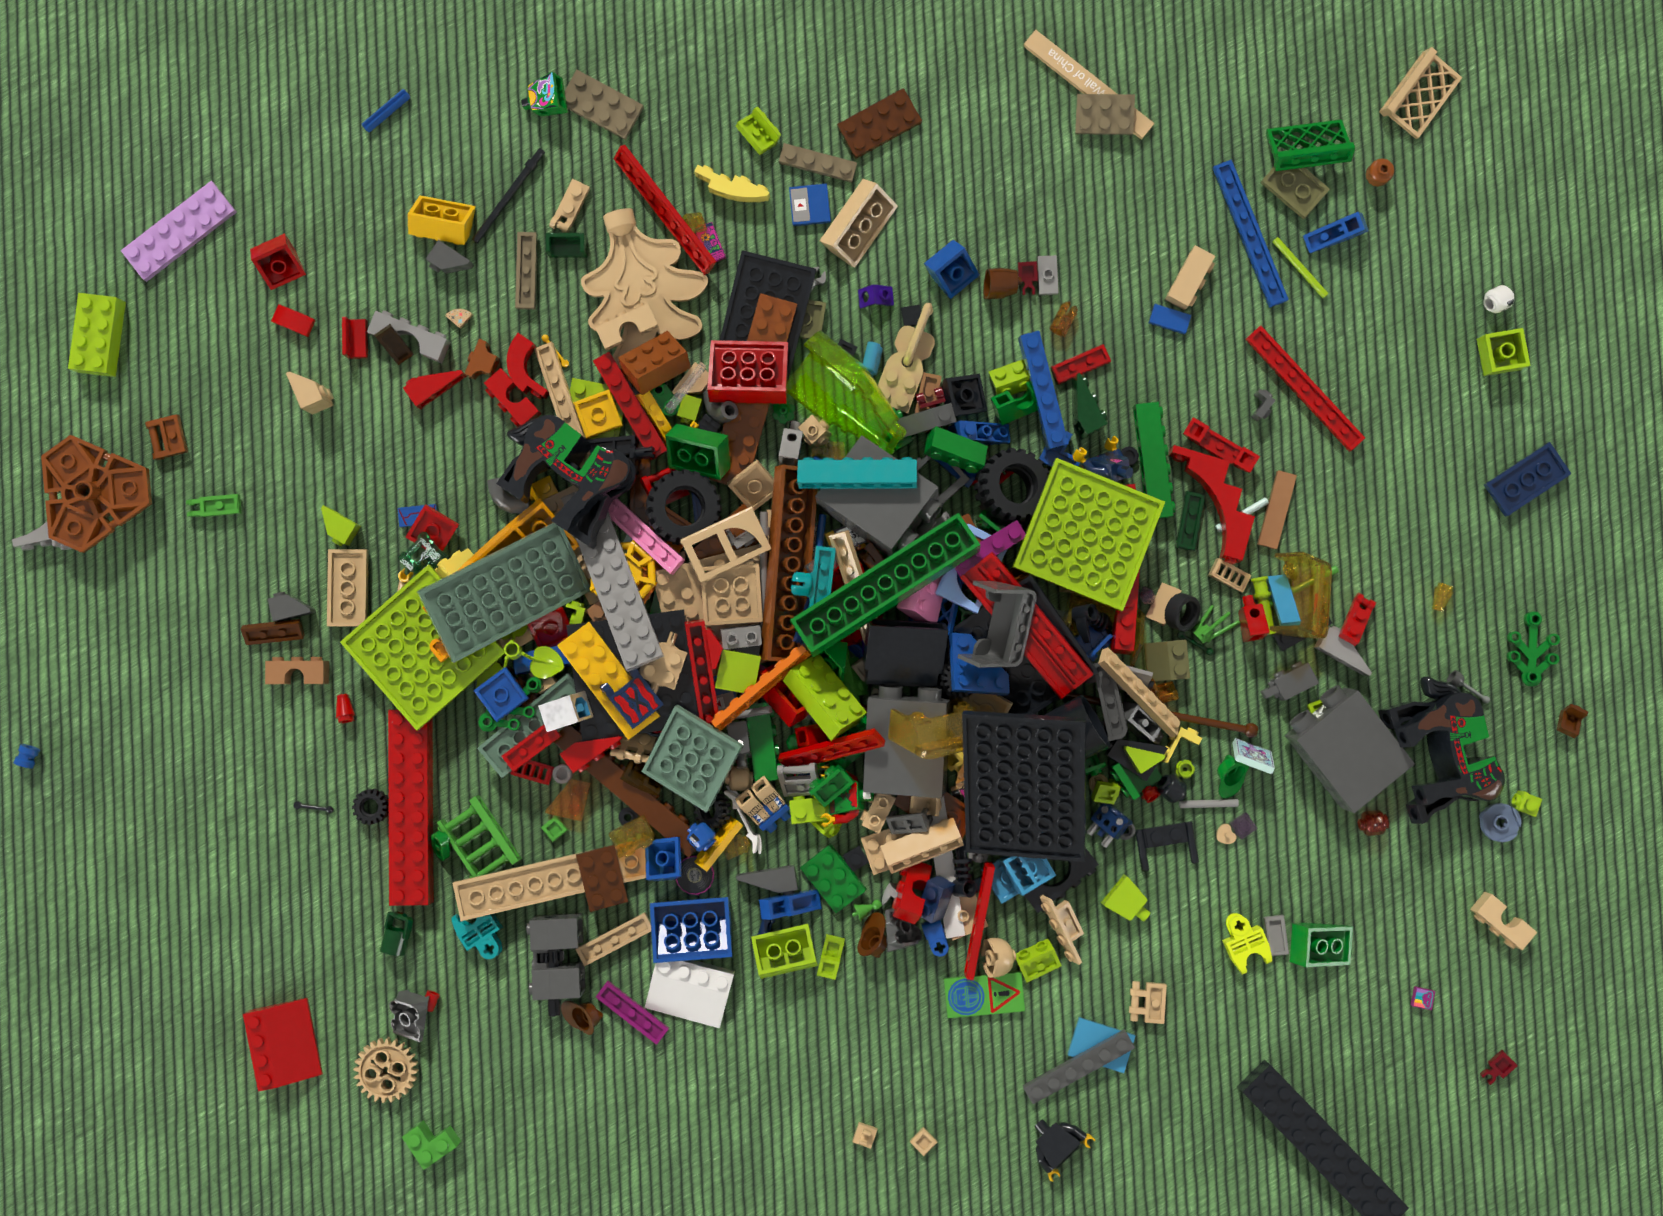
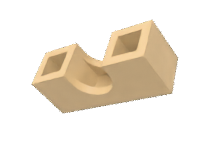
M639 303L633 307L634 310L628 313L622 311L615 315L616 318L610 321L605 319L598 323L599 326L595 327L606 351L624 343L621 337V330L628 324L637 326L641 335L659 327L648 303L645 305L644 303Z
M1484 892L1470 909L1475 913L1474 918L1482 924L1487 923L1490 926L1489 930L1498 937L1501 935L1505 939L1504 943L1510 948L1523 950L1537 932L1525 921L1516 917L1510 923L1504 925L1501 915L1507 906L1493 894Z

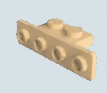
M1042 895L1040 897L1041 907L1050 918L1049 924L1056 930L1057 940L1064 947L1066 958L1070 962L1073 961L1080 965L1082 961L1073 941L1083 935L1084 932L1070 903L1064 900L1055 907L1052 899Z

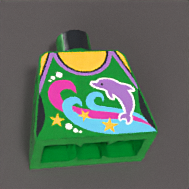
M550 72L529 84L527 87L529 97L521 100L525 110L531 109L532 112L539 116L568 112L563 79L554 72Z

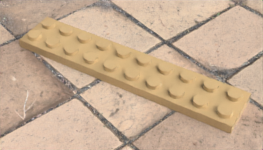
M646 837L615 844L624 883L646 878ZM576 854L453 882L460 921L585 892Z

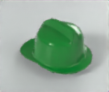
M1226 755L1224 761L1217 769V774L1221 780L1218 792L1222 798L1232 797L1241 789L1249 769L1248 765L1235 761V758L1231 755Z

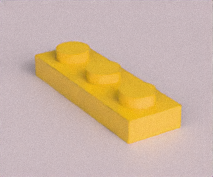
M731 816L729 820H726L727 823L722 825L723 827L715 834L714 839L716 842L706 852L700 851L697 859L694 861L706 872L743 827L738 820Z

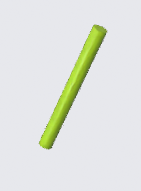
M1279 237L1272 241L1322 298L1329 294Z

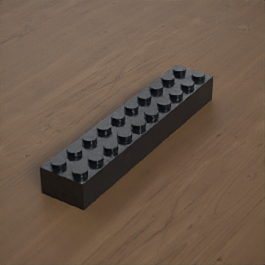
M1265 1059L1237 1086L1361 1216H1402L1409 1209L1389 1186Z

